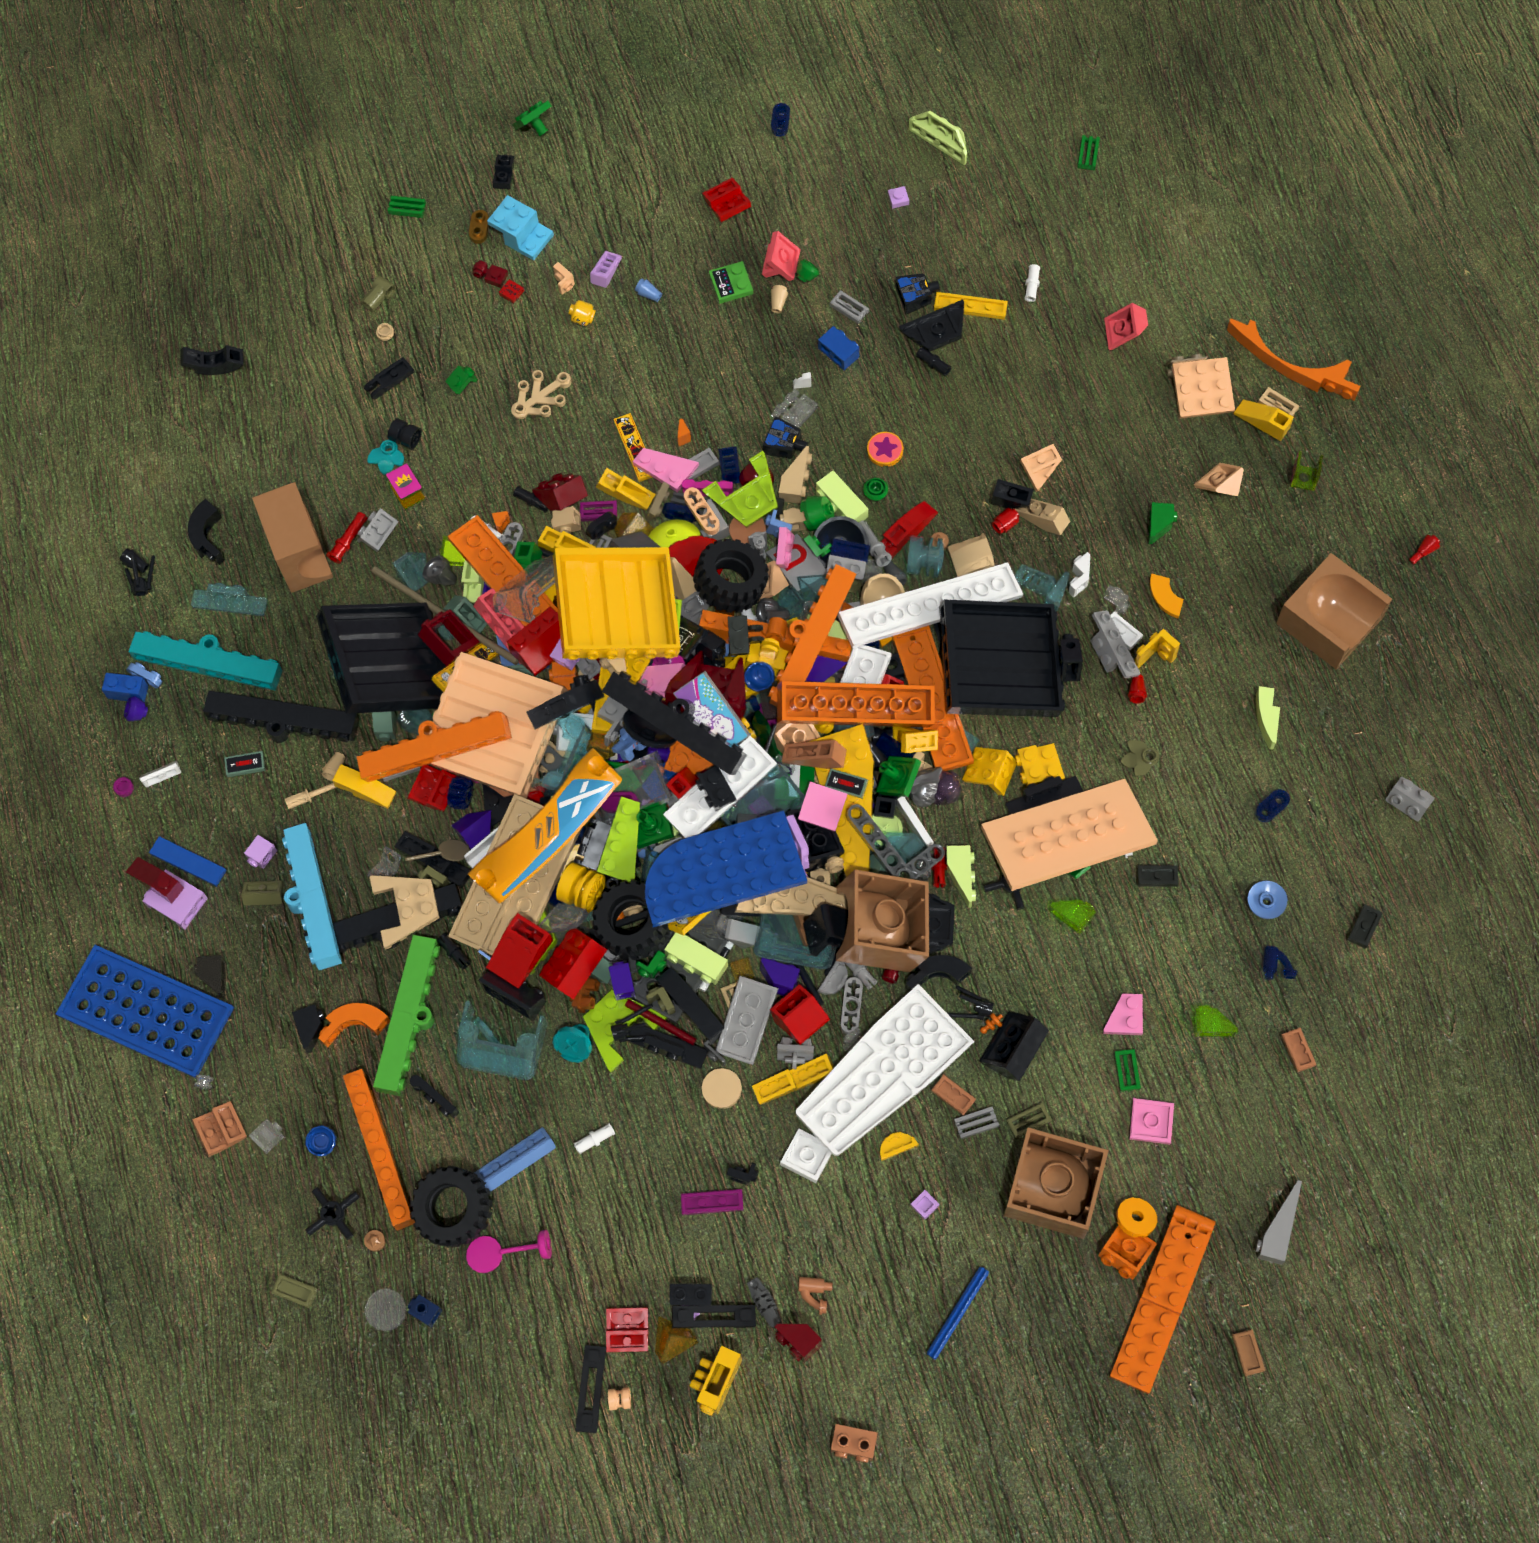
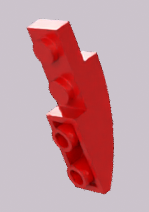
M925 501L909 510L883 534L884 539L881 542L885 545V550L890 553L892 559L910 539L914 540L938 514Z

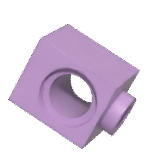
M257 835L244 854L251 866L255 868L259 866L264 869L277 852V849L272 843Z

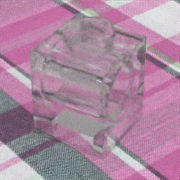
M268 1119L249 1135L266 1154L284 1138L280 1132L283 1130L275 1120L271 1123Z

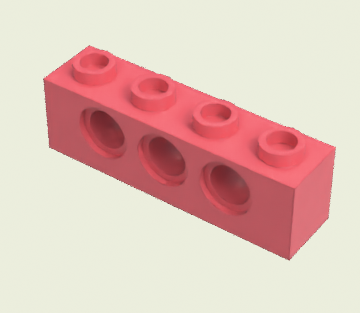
M491 588L477 598L473 607L509 650L506 641L524 628V626L496 591Z

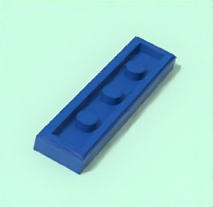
M160 836L149 851L150 855L215 887L218 886L227 871L225 868Z

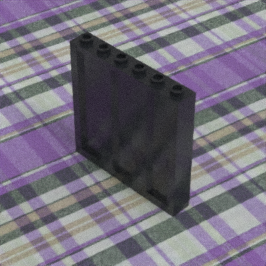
M944 599L939 607L947 714L1058 717L1064 711L1065 700L1062 699L1064 685L1060 677L1062 668L1061 664H1059L1060 647L1057 643L1059 630L1056 628L1057 611L1054 609V604Z
M427 602L321 606L316 618L346 714L438 709L443 691L431 679L435 674L446 668V666L418 636L422 629L421 625L427 619L432 620V613L428 608Z

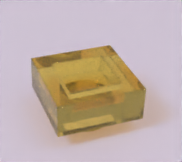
M749 958L729 963L735 983L738 982L740 976L749 979L754 978Z

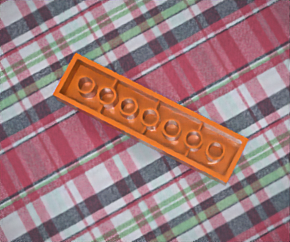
M782 681L777 685V723L931 727L935 724L934 686Z

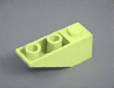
M970 845L947 846V872L968 908H971L972 901H976V890L972 889V882H975V871H971V864H974V852L970 851Z

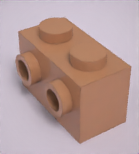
M836 1424L831 1452H834V1456L847 1459V1455L856 1457L855 1461L868 1463V1460L873 1461L878 1432Z

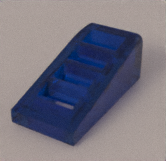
M737 447L718 449L722 480L733 482V484L740 483Z

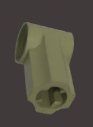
M382 276L377 277L372 284V289L361 300V304L368 311L374 312L385 298L389 299L393 296L396 286Z

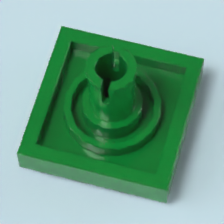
M548 100L544 103L539 101L529 108L530 112L527 110L515 118L516 122L512 124L515 130H518L527 123H531L538 136H541L548 129L539 117L540 114L551 107V104Z
M889 756L887 761L880 764L885 769L879 767V771L883 774L876 792L882 795L909 797L921 761L917 758Z
M664 799L640 807V811L636 816L639 822L638 849L674 837L672 824L663 816L668 810L667 802Z

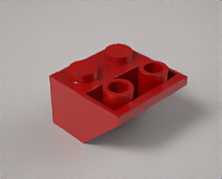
M800 984L770 1009L774 1022L799 1045L830 1020L813 995Z

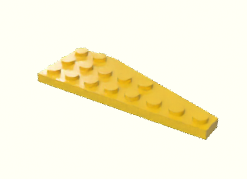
M861 724L809 741L836 740L847 751L844 767L831 769L869 780L863 799L847 795L836 828V833L845 851L840 858L844 861L843 866L846 877L854 870L870 872L871 862L870 849L846 818L847 810L854 804L864 807L871 818L873 814L872 796L875 761L865 727ZM815 767L819 784L825 786L830 769ZM857 809L851 810V816L854 819H859L861 816L860 811ZM864 825L863 832L870 835L872 827Z

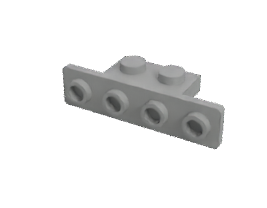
M1107 610L1094 612L1092 617L1100 631L1090 642L1106 673L1112 672L1118 666L1124 678L1139 676L1140 671Z
M643 679L642 683L647 686V680ZM611 697L607 698L598 712L599 718L612 724L604 737V745L607 747L618 738L619 730L623 727L622 718L625 712L629 710Z

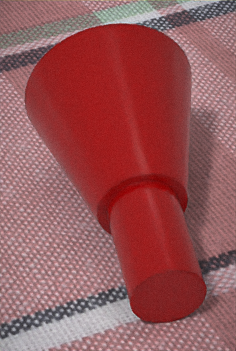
M1427 534L1417 552L1409 559L1410 563L1414 565L1422 557L1439 549L1440 540L1435 535L1430 536Z

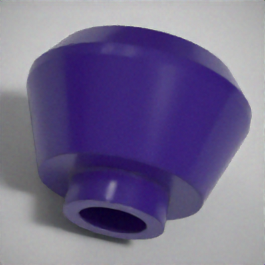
M136 696L130 697L125 705L124 717L129 722L141 720L142 717H146L148 707L145 706V702Z

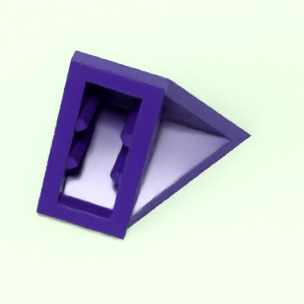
M818 655L805 682H825V680L846 665L847 662Z
M491 810L466 814L451 825L470 850L490 834Z

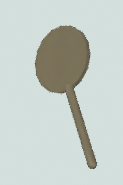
M447 840L439 845L438 851L406 857L405 861L441 855L449 861H461L465 859L464 855L470 850L461 841Z

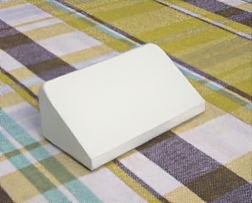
M174 761L141 775L140 780L145 787H149L180 774L181 769L178 762Z

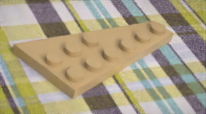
M806 877L807 884L737 903L735 912L810 916L822 904H829L848 910V902L845 895L837 894V888Z

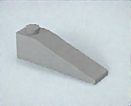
M1298 1180L1294 1184L1261 1240H1257L1255 1251L1258 1252V1259L1280 1265L1285 1262L1302 1181Z

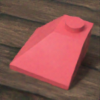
M1131 303L1104 318L1108 349L1113 350L1143 332L1148 326L1146 309Z

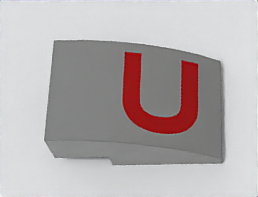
M796 534L791 552V563H789L788 568L780 569L789 583L795 596H798L825 580L827 573L825 567L810 547ZM778 545L766 552L770 561L777 560Z

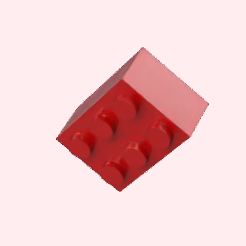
M572 926L565 934L563 941L554 950L547 964L543 966L539 976L574 1000L607 949Z

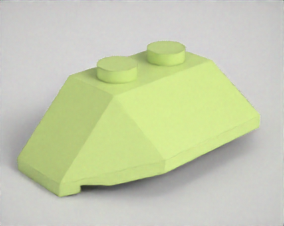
M931 111L912 116L909 119V130L961 164L965 165L967 163L965 136L959 127L953 126L945 118L939 117Z

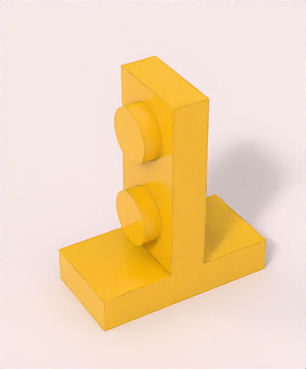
M893 726L892 744L901 746V752L903 753L938 750V730L920 731L910 727Z

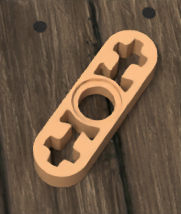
M688 488L684 492L686 505L706 534H717L720 530L718 518L697 488ZM692 494V496L696 497V504L692 498H689V495ZM705 508L707 512L704 515H699L697 510ZM708 518H709L710 523H711L712 525L714 524V526H715L714 528H712V527H710V526L708 527V521H707Z

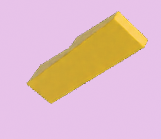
M824 1054L798 1066L797 1069H787L753 1085L752 1088L761 1105L824 1080L834 1069V1065L830 1056Z

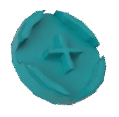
M582 1024L560 1028L553 1037L555 1050L559 1051L561 1057L570 1062H582L589 1057L592 1051V1044L589 1039L590 1030Z

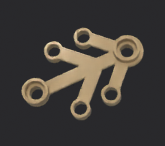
M540 370L534 371L532 374L534 380L532 396L526 401V392L529 391V384L525 380L518 383V402L514 403L511 408L512 415L517 419H524L528 415L549 417L551 415V408L548 405L563 407L566 401L565 397L561 394L555 397L546 396L559 387L563 389L568 388L571 385L570 375L566 372L559 373L554 382L540 391L541 382L544 379L543 372ZM535 404H546L540 408L532 407Z

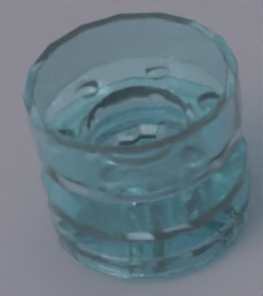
M911 535L907 574L919 575L923 567L925 568L926 576L929 577L930 568L934 569V577L938 578L943 567V539L938 538L937 546H933V538L931 537L928 545H924L923 536Z

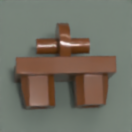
M589 977L574 1000L572 998L569 999L572 1002V1007L576 1008L579 1013H585V1010L594 1009L595 998L589 996L590 991L597 992L599 990L600 982L595 978Z

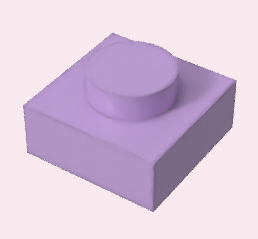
M905 186L888 190L892 209L909 205Z
M926 1190L910 1204L924 1220L940 1205Z

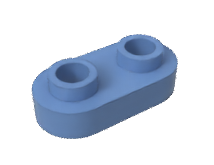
M138 662L135 664L130 663L126 669L128 673L132 676L143 677L147 684L154 688H159L162 680L157 672L145 670L146 668Z

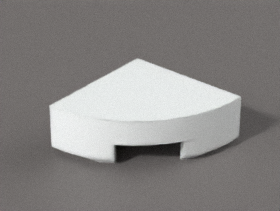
M811 372L802 374V377L798 379L795 378L793 389L811 387Z

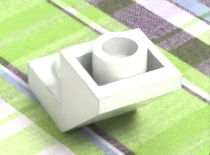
M1088 552L1083 556L1079 555L1073 562L1072 572L1077 577L1070 582L1068 592L1073 598L1088 586L1090 554Z

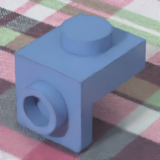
M773 509L771 515L767 514L764 525H767L766 532L779 538V527H787L791 531L792 524L775 519L777 510Z

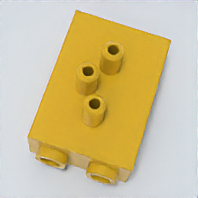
M721 1346L714 1362L701 1358L699 1365L709 1369L710 1372L708 1374L698 1369L695 1377L705 1381V1383L703 1384L693 1379L689 1385L691 1388L700 1391L697 1404L701 1412L712 1416L713 1413L719 1414L742 1362L741 1354Z

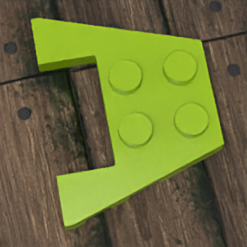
M764 451L749 459L759 476L726 497L716 481L702 489L704 494L745 527L751 526L771 513L773 509L778 508Z
M614 990L606 994L594 1006V1009L589 1010L583 1016L610 1073L624 1061L610 1046L615 1042L611 1025H615V1021L634 1013V1011L625 1007L628 999L641 1007H646L630 998L616 1001ZM648 1009V1011L654 1013L660 1018L667 1020L665 1016L659 1014L653 1009ZM641 1015L623 1023H627L629 1027L641 1018L653 1030H657L660 1027Z

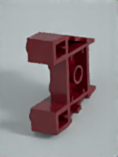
M700 651L670 680L665 691V702L667 703L669 701L673 703L677 699L673 694L675 691L706 671L742 721L746 711L743 658L740 657L735 669L704 665L703 651ZM681 706V712L683 713L685 709Z

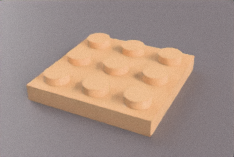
M1227 357L1172 364L1180 419L1235 411Z

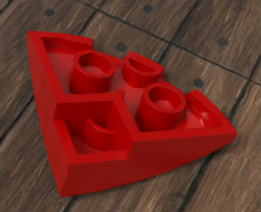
M689 536L687 539L671 544L669 546V554L693 577L701 552L706 549V546L711 543L714 544V541L717 540L703 536ZM723 568L717 569L719 575L721 574Z

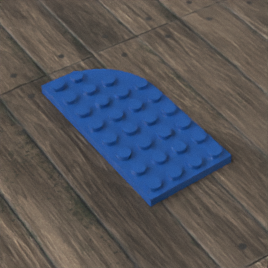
M784 811L691 836L665 849L652 864L645 884V899L652 926L657 927L807 884V878Z

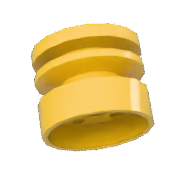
M572 862L566 867L559 880L556 898L568 905L574 904L575 908L590 913L596 907L595 904L597 900H600L601 894L604 891L605 876L593 870L587 872L586 867Z

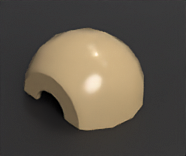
M877 574L870 577L863 586L860 605L905 593L903 585L898 581L897 577L890 574Z

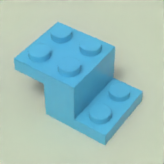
M508 195L487 220L489 226L503 233L505 245L533 261L554 236L552 230L538 222L537 212L534 209Z

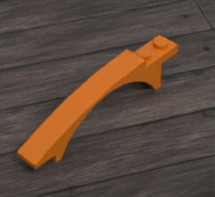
M1232 318L1230 319L1227 331L1241 345L1268 366L1317 393L1320 387L1328 392H1334L1345 399L1355 401L1361 386L1345 380L1352 361L1345 360L1337 365L1326 368H1304L1290 364L1277 357L1266 347L1259 336L1255 321L1250 319L1248 325Z

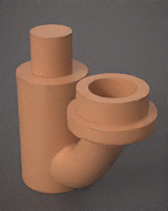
M800 1277L799 1292L802 1298L809 1305L819 1310V1315H822V1313L826 1314L827 1301L820 1299V1302H818L810 1293L824 1294V1290L832 1291L833 1283L825 1282V1279Z

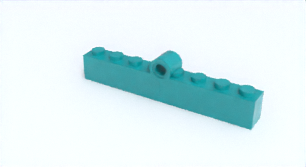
M143 631V633L135 632L128 651L135 660L274 691L277 689L283 671L280 664L273 659L263 660L255 655H242L237 651L226 652L222 649L218 639L211 634L203 636L199 643L195 645L183 639L178 641L172 640L165 635L160 637L154 636L147 631Z

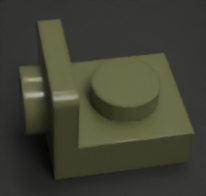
M427 866L425 870L422 869L417 876L419 879H431L433 886L436 888L440 886L445 887L450 884L447 877L430 866Z
M664 987L653 988L646 995L649 1004L657 1001L662 1012L666 1010L668 1016L676 1012Z

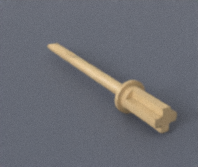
M331 783L309 793L306 788L305 791L286 798L285 802L288 809L309 801L312 803L311 797L337 787L334 786V783Z

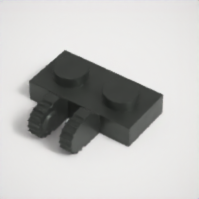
M747 615L728 617L730 656L749 655V644L762 643L764 637L755 636L748 638V632L763 631V625L748 626Z

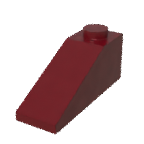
M139 857L126 870L128 875L171 904L184 889L178 880Z

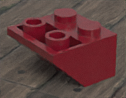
M562 473L555 474L551 480L538 483V487L532 489L535 496L549 510L561 511L588 496L581 475H573V473L562 475Z
M776 1324L774 1326L776 1340L783 1347L787 1345L790 1348V1354L797 1362L802 1360L805 1363L822 1347V1339L808 1324Z

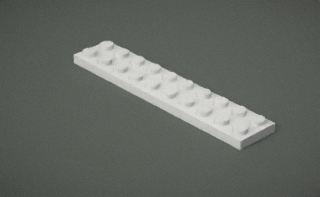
M1007 562L840 611L837 616L851 647L855 648L940 622L939 607L944 599L1009 602L1021 598L1023 593Z

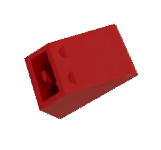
M517 913L502 935L486 969L519 989L553 942L550 933Z

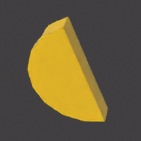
M902 1132L892 1133L881 1144V1161L915 1148L919 1144L914 1137Z

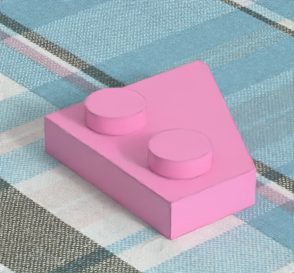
M779 527L776 564L780 568H788L789 563H791V552L795 535L787 527Z
M1142 994L1121 995L1103 1030V1034H1143Z

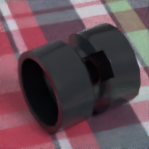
M396 418L389 427L387 437L389 440L397 444L401 443L404 447L413 450L420 441L422 430L415 425H408L406 421Z

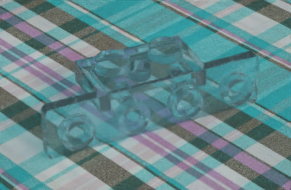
M222 583L208 584L207 591L194 590L191 606L198 609L264 616L268 600L264 597L249 596L246 589L240 585L226 586Z

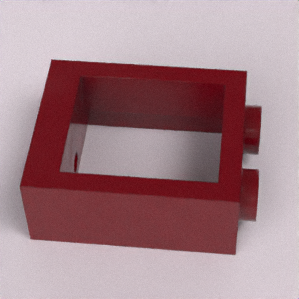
M451 609L444 613L442 611L439 612L432 620L427 619L421 625L422 629L418 634L446 667L452 664L461 652L468 653L480 643ZM444 625L461 646L451 651L433 630Z

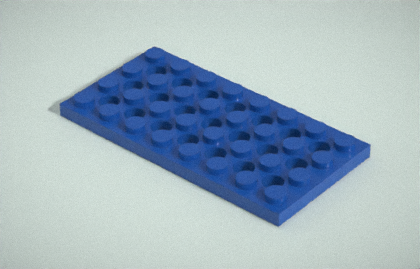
M94 945L57 1010L56 1015L193 1078H197L234 1007ZM107 966V973L99 975L100 967ZM118 974H125V979L122 982L117 983L115 981ZM141 981L142 987L139 990H133V984ZM97 983L98 989L95 992H89V986ZM153 989H159L160 991L156 998L150 997V992ZM110 991H115V997L112 1000H106V994ZM174 996L177 998V1002L174 1005H167V1000L170 997ZM126 999H132V1005L124 1008L123 1002ZM82 1001H88V1007L84 1010H79V1004ZM193 1004L194 1010L191 1013H185V1007ZM143 1007H150V1012L147 1015H140V1010ZM99 1009H105V1015L97 1018L96 1012ZM205 1012H211L212 1014L211 1019L208 1021H202V1015ZM161 1014L167 1015V1020L164 1023H158L157 1021ZM118 1016H122V1023L115 1026L113 1020ZM178 1022H184L185 1024L181 1031H175V1025ZM134 1024L140 1025V1030L137 1033H131L130 1031ZM195 1030H202L200 1038H192ZM151 1032H157L158 1034L154 1041H148V1035ZM168 1040H175V1045L173 1048H165V1044ZM191 1047L192 1054L184 1057L182 1054L183 1050Z

